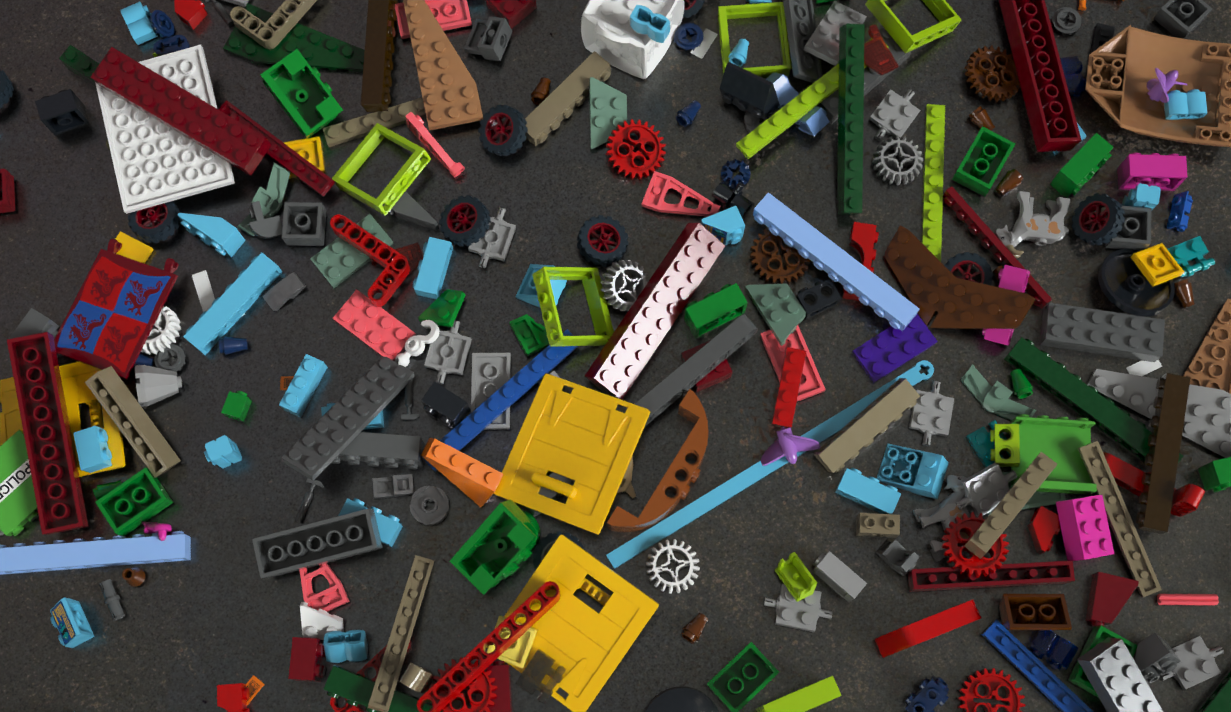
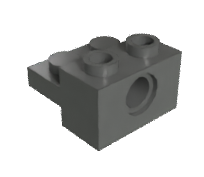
M489 16L488 20L476 19L464 50L466 53L482 55L487 60L501 61L513 31L505 18Z

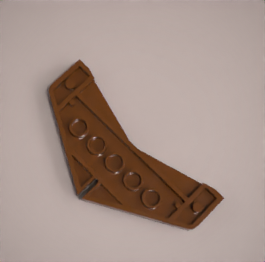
M901 225L885 251L887 262L911 302L919 308L918 313L925 325L928 326L935 313L939 312L930 328L1016 329L1021 325L1035 301V298L1026 293L956 278L910 230Z

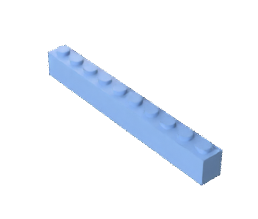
M769 192L754 208L753 216L759 224L766 225L773 235H779L783 238L786 245L797 249L803 258L810 259L817 269L828 273L831 280L841 283L848 293L859 297V301L862 304L872 307L879 317H884L890 321L889 324L893 328L903 331L919 311L917 306Z
M183 531L172 532V535H167L164 541L159 540L158 533H152L151 537H145L144 534L132 535V538L113 536L112 540H105L104 537H95L93 541L73 539L72 543H66L65 540L53 541V544L34 542L32 546H26L25 543H16L13 547L0 545V575L191 560V537L184 534Z

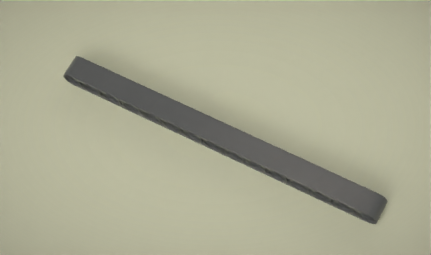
M745 314L733 321L635 403V405L650 411L645 426L755 335L758 328ZM556 473L549 475V477L574 485L575 480ZM542 486L538 493L553 500H558L563 495ZM527 508L534 517L541 514L540 512Z

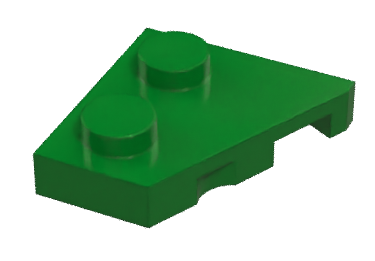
M446 289L418 317L419 321L431 320L437 325L452 327L465 299V293L463 291Z
M523 315L509 322L526 357L549 345L546 328L536 323L529 315Z

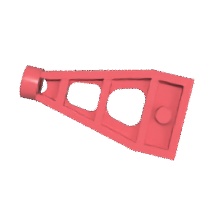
M412 112L405 116L407 128L448 169L454 178L460 175L465 167L460 162L455 163L425 128L421 117L414 115Z
M656 171L653 173L642 201V207L657 212L705 217L718 213L721 207L675 178ZM668 189H674L682 195L678 204H668L664 201ZM692 197L698 200V208L684 207L686 198Z
M327 563L320 564L319 569L308 573L307 568L301 569L300 577L304 602L308 603L307 606L316 610L320 608L328 612L349 602L343 584ZM322 574L328 580L329 588L315 594L312 589V579Z

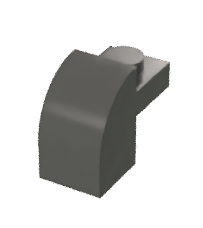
M260 201L252 202L249 213L251 219L255 218V221L248 224L251 231L258 237L266 239L282 236L280 217L275 216L264 219Z
M888 538L875 552L886 564L903 576L916 566V562L919 559L915 552L906 550L896 539Z

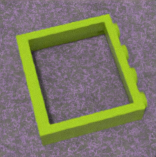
M868 0L865 4L904 53H908L953 32L961 22V18L946 0H922L940 23L911 35L884 1L887 0Z
M783 2L718 6L717 16L723 75L729 62L730 54L727 19L777 16L782 65L743 69L762 78H768L773 72L789 76L792 62L789 56L790 47L787 38L788 33Z
M377 123L335 173L332 180H334L340 190L386 216L431 158L424 148ZM387 138L411 151L413 154L377 199L348 182L380 142Z
M542 267L533 273V280L550 347L606 345L614 330L606 299L603 298L604 292L601 291L603 287L600 283L601 279L598 268ZM550 280H582L596 335L563 336Z
M830 676L760 706L756 710L757 712H805L842 695L834 677Z

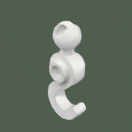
M431 320L421 322L423 327L431 328L430 333L426 336L417 335L407 339L405 343L406 351L399 353L395 357V362L398 365L408 366L411 356H419L423 353L425 344L433 343L438 338L440 330L436 323Z

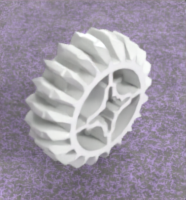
M163 306L141 352L157 355L159 350L164 353V348H171L170 344L172 342L176 343L175 337L180 336L178 331L181 330L179 325L181 322L177 314L169 307Z
M676 539L673 540V545H670L669 540H665L666 547H663L662 543H658L660 550L658 551L653 547L652 552L655 556L648 554V558L653 561L646 562V566L652 567V569L646 571L647 574L653 573L649 580H657L654 584L656 588L662 584V592L665 591L666 587H669L670 594H672L675 587L676 592L680 593L679 586L687 590L686 582L693 585L694 582L690 578L697 579L698 577L693 571L700 570V567L694 566V564L699 563V559H692L696 552L694 551L689 554L688 551H690L691 546L688 545L684 549V541H681L680 546H676ZM672 551L680 552L687 560H677ZM666 552L667 562L656 567L658 558ZM671 559L672 562H675V564L677 563V565H679L675 569V575L674 572L671 571V569H668V566H670ZM689 566L687 576L679 581L678 571ZM658 573H669L673 582L664 580Z

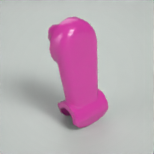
M142 522L144 534L158 533L160 541H164L167 532L172 531L170 524Z

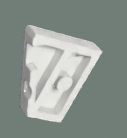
M301 602L300 613L303 638L324 640L325 633L332 631L344 632L343 618L334 614L331 615L320 608L319 610L307 606L308 603Z

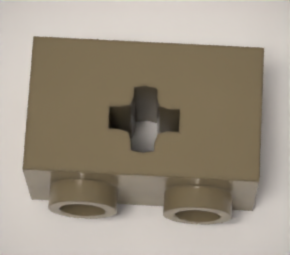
M859 513L856 516V536L896 538L900 535V515Z

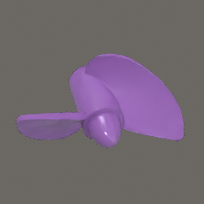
M1155 68L1158 79H1151L1147 82V89L1149 90L1147 94L1151 100L1167 103L1169 101L1167 92L1173 85L1188 84L1176 81L1178 78L1177 70L1163 74L1158 68Z
M781 427V430L776 431L778 439L762 455L761 463L762 466H766L785 456L790 464H795L797 452L819 449L820 444L816 440L793 435L791 427Z

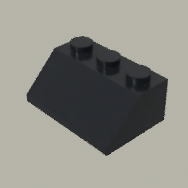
M731 62L727 63L720 85L722 99L728 104L736 105L742 111L750 112L758 119L767 120L780 105L774 84Z

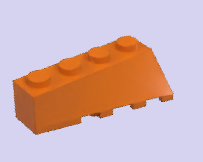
M429 438L421 454L426 461L448 478L451 483L456 485L480 508L495 492L503 476V473L435 438Z

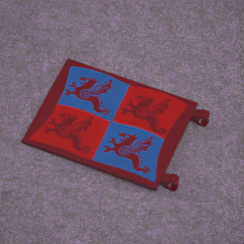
M110 239L108 249H101L54 339L56 353L101 370L112 366L118 376L127 379L178 278L173 272L177 270L179 264L174 259L168 258L165 262L164 270L118 255L116 253L120 251L122 244L116 239Z

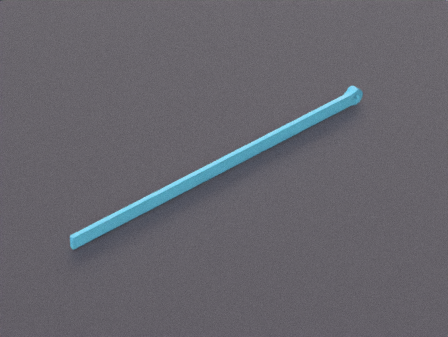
M926 360L919 361L915 367L811 429L801 437L810 438L819 443L839 432L899 378H906L912 386L922 380H928L934 373L933 365ZM921 366L928 369L927 375L919 372ZM806 451L797 452V457ZM783 456L766 466H762L761 461L757 462L608 553L606 556L613 568L619 567L787 464L786 457Z

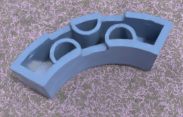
M773 72L766 79L774 84L780 104L778 108L780 109L799 95L790 85L788 78L784 74ZM816 106L795 123L800 125L799 129L815 136L830 121L826 116V111L822 107Z

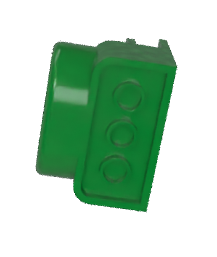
M298 49L260 74L262 82L273 95L276 103L305 139L321 130L343 111L332 96L330 86L327 82L323 83L320 80L321 75L315 67L311 68Z
M511 499L501 502L452 557L450 562L485 595L490 588L496 586L502 579H506L509 575H514L520 568L519 566L532 555L535 546L538 545L540 540L539 524L530 513L521 510Z

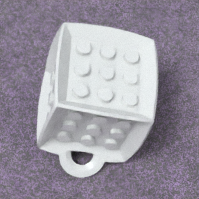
M589 0L581 19V35L584 46L592 53L594 51L597 52L612 66L638 78L646 79L665 55L675 37L676 30L681 25L684 14V0ZM636 5L645 6L653 13L661 14L669 19L670 33L664 43L656 42L649 38L647 34H640L631 28L630 15Z

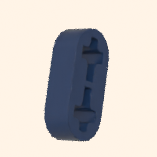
M176 35L157 41L153 49L158 56L189 48L190 44L185 36Z

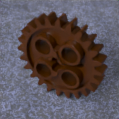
M992 45L989 48L986 46L982 49L978 48L966 61L965 69L967 72L965 75L970 76L967 82L973 83L970 88H976V94L981 92V98L988 96V101L994 98L995 102H998L999 99L1005 101L1007 98L1010 99L1021 87L1015 62L1011 59L1013 54L1006 55V49L1001 52L999 46L996 50H994Z
M764 229V236L759 233L757 236L758 240H753L755 246H751L750 249L753 252L750 253V258L754 259L751 261V265H757L754 268V272L760 271L759 278L765 275V282L772 279V284H775L776 281H779V284H783V281L786 280L787 284L790 285L791 279L797 282L798 276L803 277V271L808 270L807 265L810 264L811 260L803 258L794 247L783 246V238L779 235L775 236ZM769 246L773 251L767 252L764 247ZM788 259H795L797 263L790 264ZM782 261H783V264H784V266H785V268H786L787 270H784V269H783V267H782ZM775 263L779 268L772 269L769 265Z

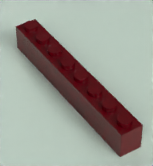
M1073 561L1002 564L999 569L996 568L995 573L992 574L989 571L987 577L981 572L979 578H976L975 573L968 577V571L960 574V567L953 569V567L912 569L907 572L909 592L1067 584L1075 581Z

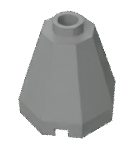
M147 365L135 366L138 403L141 407L149 406L179 393V388H182L181 376H177L175 371Z

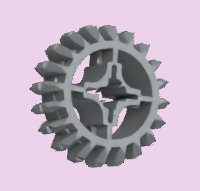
M896 136L895 140L889 137L887 141L883 140L881 145L876 147L877 151H874L873 157L875 158L872 160V163L876 164L874 165V170H878L877 176H884L883 181L889 179L890 185L893 181H896L897 186L900 185L901 181L905 185L908 183V180L912 182L919 175V171L923 167L921 164L923 158L920 157L922 151H917L918 145L912 146L913 140L906 142V136L902 140H900L899 136ZM894 150L893 154H888V156H884L886 152ZM912 165L909 170L901 172L902 167Z
M619 260L618 263H612V267L606 268L608 273L602 275L605 281L600 283L604 284V288L601 291L606 293L603 298L608 299V305H613L614 309H619L620 311H629L649 281L645 279L648 273L643 272L644 267H638V263H632L631 260ZM624 270L630 272L633 275V278H629L628 275L624 273ZM622 293L627 298V301L622 300L617 294Z

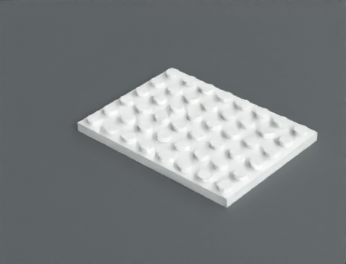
M201 45L139 62L217 108L204 50ZM96 83L122 206L126 214L235 184L229 162Z

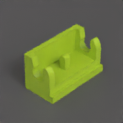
M793 552L789 555L787 561H784L782 558L775 572L796 602L812 595L817 582L798 555Z

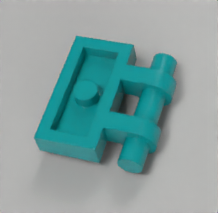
M1201 236L1167 249L1184 271L1179 278L1192 276L1194 272L1207 270L1209 266L1215 264L1212 257L1209 259L1203 257L1209 251ZM1195 259L1196 264L1192 266L1188 264L1189 261Z
M996 420L989 423L992 430H994V425L997 424ZM984 426L966 436L985 468L995 463V461H991V449H994V442L990 441V432L988 433ZM1001 432L999 434L1000 438L1003 440H1007L1004 433Z

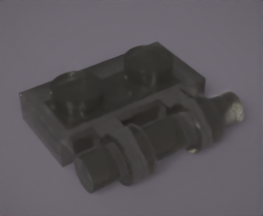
M538 649L515 684L530 695H533L536 689L539 690L540 695L537 700L544 703L553 694L552 690L556 684L560 683L563 679L562 675L566 669L559 665L557 670L551 668L555 660ZM547 674L551 679L547 685H544L541 682Z

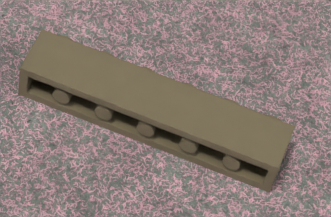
M594 51L525 118L527 121L526 127L528 128L525 134L526 139L534 146L543 143L552 130L555 131L560 126V122L564 118H568L577 105L583 104L586 96L589 94L590 77L601 82L606 81L610 77L611 64Z
M112 366L98 371L85 382L155 478L181 461Z
M899 378L814 453L815 457L828 472H839L844 468L846 461L858 456L859 450L863 446H869L877 434L884 433L888 429L887 425L892 421L895 422L900 419L904 410L915 406L916 400L920 395L906 378Z
M1040 452L965 544V547L981 559L1057 466V463L1043 452Z

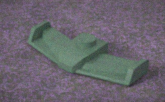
M273 163L266 190L259 187L250 202L260 201L264 219L273 217L281 209L290 176V171L276 163ZM249 214L237 228L254 236L255 234L251 231L248 224L249 222H254L255 218L251 219Z
M973 364L961 379V382L980 402L982 408L989 413L1012 421L1020 414H1027L1032 418L1037 411L1008 399L1013 392L998 381L991 386Z

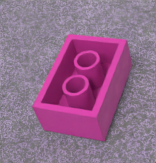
M1131 153L1117 168L1118 189H1134L1141 183L1147 184L1149 187L1151 185L1160 187L1161 191H1175L1188 177L1186 156H1179V154L1160 155L1159 153L1141 155V153Z
M1103 495L1056 502L1067 561L1086 560L1114 554Z

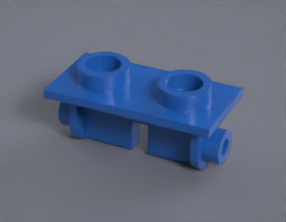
M1189 191L1174 195L1167 229L1176 227L1179 232H1184L1187 229L1189 216L1184 213H1190L1193 203L1192 196L1188 195Z

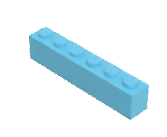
M263 253L255 256L250 266L239 273L236 281L226 287L222 296L213 301L208 311L200 315L199 320L186 330V334L183 337L201 353L206 355L219 341V338H222L278 278L282 273L280 267Z

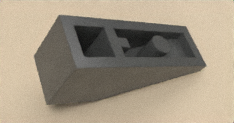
M406 191L388 212L390 215L394 214L399 219L436 231L439 229L437 221Z

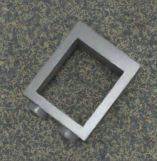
M830 551L826 555L822 553L813 563L815 568L812 572L848 603L854 600L867 584Z

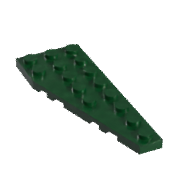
M248 3L244 8L264 23L273 15L271 12ZM299 23L290 30L274 49L264 48L236 26L223 47L225 52L257 65H263V63L274 65L298 49L311 68L345 69L351 72H363L364 49Z

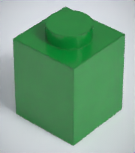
M237 390L234 393L229 391L221 413L225 417L244 422L252 400L247 397L248 394Z

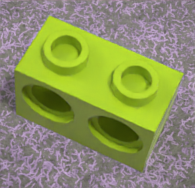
M995 424L994 430H990V441L994 442V449H991V461H995L999 467H1019V424ZM1007 432L1010 434V438L1003 440L999 434ZM1002 451H1007L1011 457L1009 459H1002L999 454Z

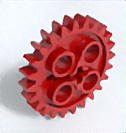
M631 119L629 125L624 121L622 123L623 127L618 124L616 127L617 131L612 130L611 134L613 136H609L607 139L611 142L606 144V147L610 149L606 152V155H611L608 162L614 161L612 169L618 167L617 174L623 171L624 178L628 174L631 175V180L634 179L635 175L640 180L642 174L648 178L649 172L653 174L654 168L659 169L661 167L659 163L664 161L661 156H664L666 152L661 149L666 144H660L664 138L657 136L660 132L659 130L653 131L654 125L650 128L647 127V121L644 125H641L640 119L636 124ZM630 133L636 134L638 140H632ZM644 145H651L653 151H646ZM620 147H623L627 150L626 155H623L619 152ZM635 147L639 148L637 152L633 151ZM634 159H640L642 166L635 165Z
M972 512L969 518L964 513L962 520L957 516L955 523L951 521L949 523L950 528L945 529L944 532L947 535L942 537V540L946 541L942 544V548L947 549L943 555L950 556L947 563L954 562L953 569L960 567V574L968 571V577L972 573H975L976 578L980 577L981 572L985 577L988 576L989 571L992 574L995 573L996 568L999 569L1002 566L1001 562L1007 559L1003 555L1009 552V550L1004 548L1008 546L1009 542L1003 541L1007 534H1001L988 550L991 558L983 556L980 559L965 547V544L986 520L983 519L982 513L975 517L974 512ZM960 532H965L968 535V539L962 538ZM961 552H968L970 554V558H964Z
M451 660V666L444 663L445 670L438 669L437 672L440 677L433 676V680L438 682L456 665L455 660ZM476 660L474 664L470 662V667H477L479 660ZM483 671L475 678V681L471 682L464 689H468L467 699L471 705L470 709L466 705L464 694L459 693L441 711L490 712L487 706L493 707L495 704L490 699H496L497 697L495 693H492V691L497 690V686L491 685L495 682V678H489L492 671ZM460 673L459 675L462 681L464 679V674ZM455 676L454 681L459 682L457 677ZM442 688L438 695L441 697L446 696L449 690ZM479 693L483 699L480 702H475L472 700L471 695ZM460 700L463 703V707L461 709H454L452 702Z
M986 668L982 669V675L978 670L974 671L975 677L972 675L967 676L970 682H962L966 688L958 690L963 694V696L957 697L958 700L963 701V704L959 705L958 708L964 709V712H976L979 705L984 708L985 712H997L999 708H1002L1005 712H1022L1019 710L1020 707L1026 706L1020 703V700L1025 698V696L1018 694L1022 687L1015 688L1017 680L1010 682V674L1003 677V670H999L996 674L995 668H991L989 673ZM979 685H983L986 689L984 696L979 695L977 692ZM1000 687H1003L1006 691L1004 698L998 695ZM978 698L984 700L991 699L993 701H1006L1009 702V705H991L990 703L974 702L973 699Z

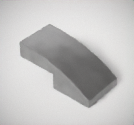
M292 272L273 286L263 298L273 311H278L289 299H294L306 285L295 272Z
M412 474L372 478L373 499L414 494Z

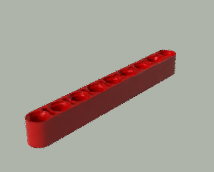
M549 581L533 593L419 698L417 702L419 712H440L560 600L561 595L558 585L555 582ZM548 590H555L556 594L549 597L546 595ZM535 603L541 605L540 609L536 611L531 610V606ZM519 617L526 618L524 624L518 625L515 622ZM509 631L511 634L507 639H502L500 637L502 632ZM494 645L495 650L492 653H486L485 649L487 646ZM472 660H480L477 667H470ZM457 674H464L462 681H454ZM442 688H448L449 691L446 696L441 697L438 695ZM428 702L433 703L431 710L423 711L424 704Z

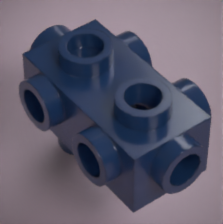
M934 675L929 680L925 678L918 686L920 690L916 694L912 692L905 700L907 712H935L933 709L937 705L942 706L949 698L947 696L949 691L947 683L942 678H936ZM916 706H922L923 710H919Z

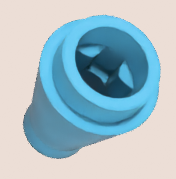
M739 39L737 45L729 54V62L739 67L746 63L749 42L746 39Z

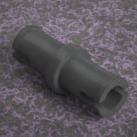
M109 579L99 583L105 598L104 604L108 606L113 618L112 620L116 621L125 617L126 615L119 601L121 598L116 594L112 580Z

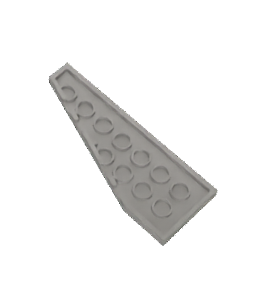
M1095 368L1087 382L1088 386H1093L1098 392L1150 419L1155 415L1156 408L1153 407L1155 397H1158L1159 389H1156L1158 379ZM1190 384L1182 436L1225 458L1231 457V394L1222 389Z

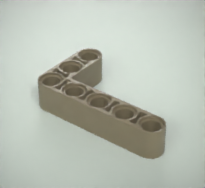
M285 0L266 23L239 6L231 10L230 16L240 31L264 48L274 49L317 0Z
M411 662L399 681L407 687L424 694L430 689L431 684L437 683L433 680V676H436L435 674ZM461 691L460 693L464 694L466 705H468L467 693ZM455 700L452 702V707L454 709H461L463 703L460 700Z

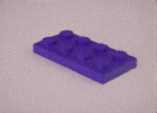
M917 314L903 331L891 326L853 350L852 353L872 382L876 383L935 345L938 341Z

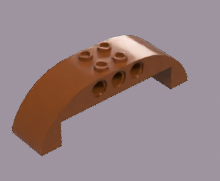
M688 390L679 405L678 414L694 423L695 426L640 516L637 518L617 506L607 522V529L615 532H635L647 529L665 519L673 511L680 499L684 500L690 491L689 484L691 482L695 483L700 475L701 470L699 467L704 458L709 433L705 410L694 391ZM692 459L695 463L689 464L686 460ZM676 476H683L685 480H677ZM672 492L675 496L670 498L666 496V493Z

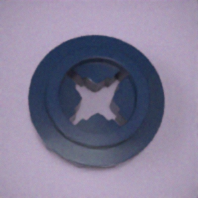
M155 10L150 14L149 21L152 23L151 27L155 29V33H159L161 38H169L174 34L173 23L164 12Z
M693 23L683 24L675 32V43H677L679 48H683L686 51L690 49L694 51L696 47H700L703 41L702 29ZM686 32H688L690 37H692V42H690L688 39H685L687 35Z
M735 158L734 160L727 161L722 166L721 178L730 187H736L738 182L745 185L750 179L749 165H746L743 160L739 161ZM739 168V174H740V175H736V176H734V178L732 179V176H733L732 170L735 171L736 169Z

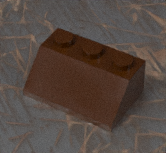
M1003 594L999 606L1002 625L1009 630L1072 629L1064 594Z

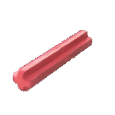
M1216 594L1157 595V603L1159 605H1218L1219 603L1218 595Z

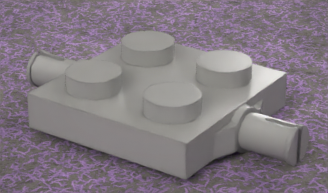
M890 89L869 118L879 128V131L874 136L877 141H881L885 133L892 135L894 138L896 136L902 137L921 111L910 103V99L915 94L914 91L908 89L903 97Z
M499 207L496 217H490L489 229L486 230L485 236L481 237L479 242L472 243L468 248L470 252L482 256L478 265L481 268L482 266L486 268L489 258L505 261L516 225L503 220L506 212L504 208Z
M454 321L450 331H440L438 338L433 343H430L424 366L439 372L436 383L444 384L445 376L449 373L463 375L472 339L457 333L460 325L459 321Z
M932 381L931 392L916 390L920 397L916 400V405L912 407L909 428L924 434L922 445L930 446L932 435L945 437L949 435L954 398L939 394L941 382Z
M993 463L961 481L966 497L956 502L957 507L961 510L970 504L976 516H979L980 513L985 515L991 512L1009 491L1008 482L1016 479L1017 474L1015 471H1011L1003 475L999 465Z
M782 584L777 600L766 597L764 600V606L775 607L776 625L815 632L819 617L832 618V611L821 609L820 591L814 590L812 595L796 602L786 586Z
M1198 636L1172 648L1181 662L1177 664L1174 670L1170 672L1165 671L1159 675L1167 674L1160 679L1164 681L1173 676L1180 684L1182 690L1188 689L1221 674L1214 657L1224 654V650L1216 652L1222 649L1220 645L1209 650L1201 636Z

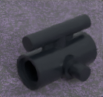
M723 181L719 183L712 196L723 203L721 211L737 206L741 217H744L749 209H752L755 203L742 195V190L745 186L743 183L738 182L736 187L733 188Z

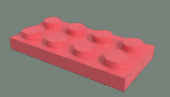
M424 0L443 31L472 25L467 0ZM404 3L395 4V11L401 39L410 38Z
M357 289L333 317L335 322L379 355L388 357L395 361L396 355L404 351L407 339L416 336L415 332L383 308L374 306L370 299Z
M798 325L796 330L786 339V343L783 346L779 344L771 330L760 334L779 382L786 348L790 347L806 351L797 402L825 392L826 389Z

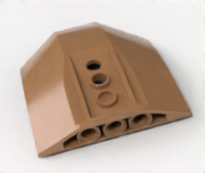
M1130 25L1089 54L1085 90L1121 128L1137 134L1165 140L1231 147V44L1165 36L1134 28ZM1155 68H1158L1163 74L1177 70L1178 78L1176 81L1188 84L1173 85L1167 94L1173 90L1187 93L1189 90L1198 89L1199 92H1205L1207 114L1204 118L1165 119L1164 103L1151 100L1147 94L1149 91L1147 89V82L1151 79H1158Z

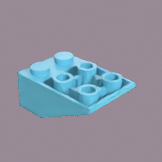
M178 213L179 218L182 220L180 223L186 227L189 233L194 236L198 235L201 241L208 246L212 245L215 247V250L223 256L227 254L232 258L245 242L237 228L221 217Z
M887 444L876 479L921 496L938 499L949 462L943 455Z

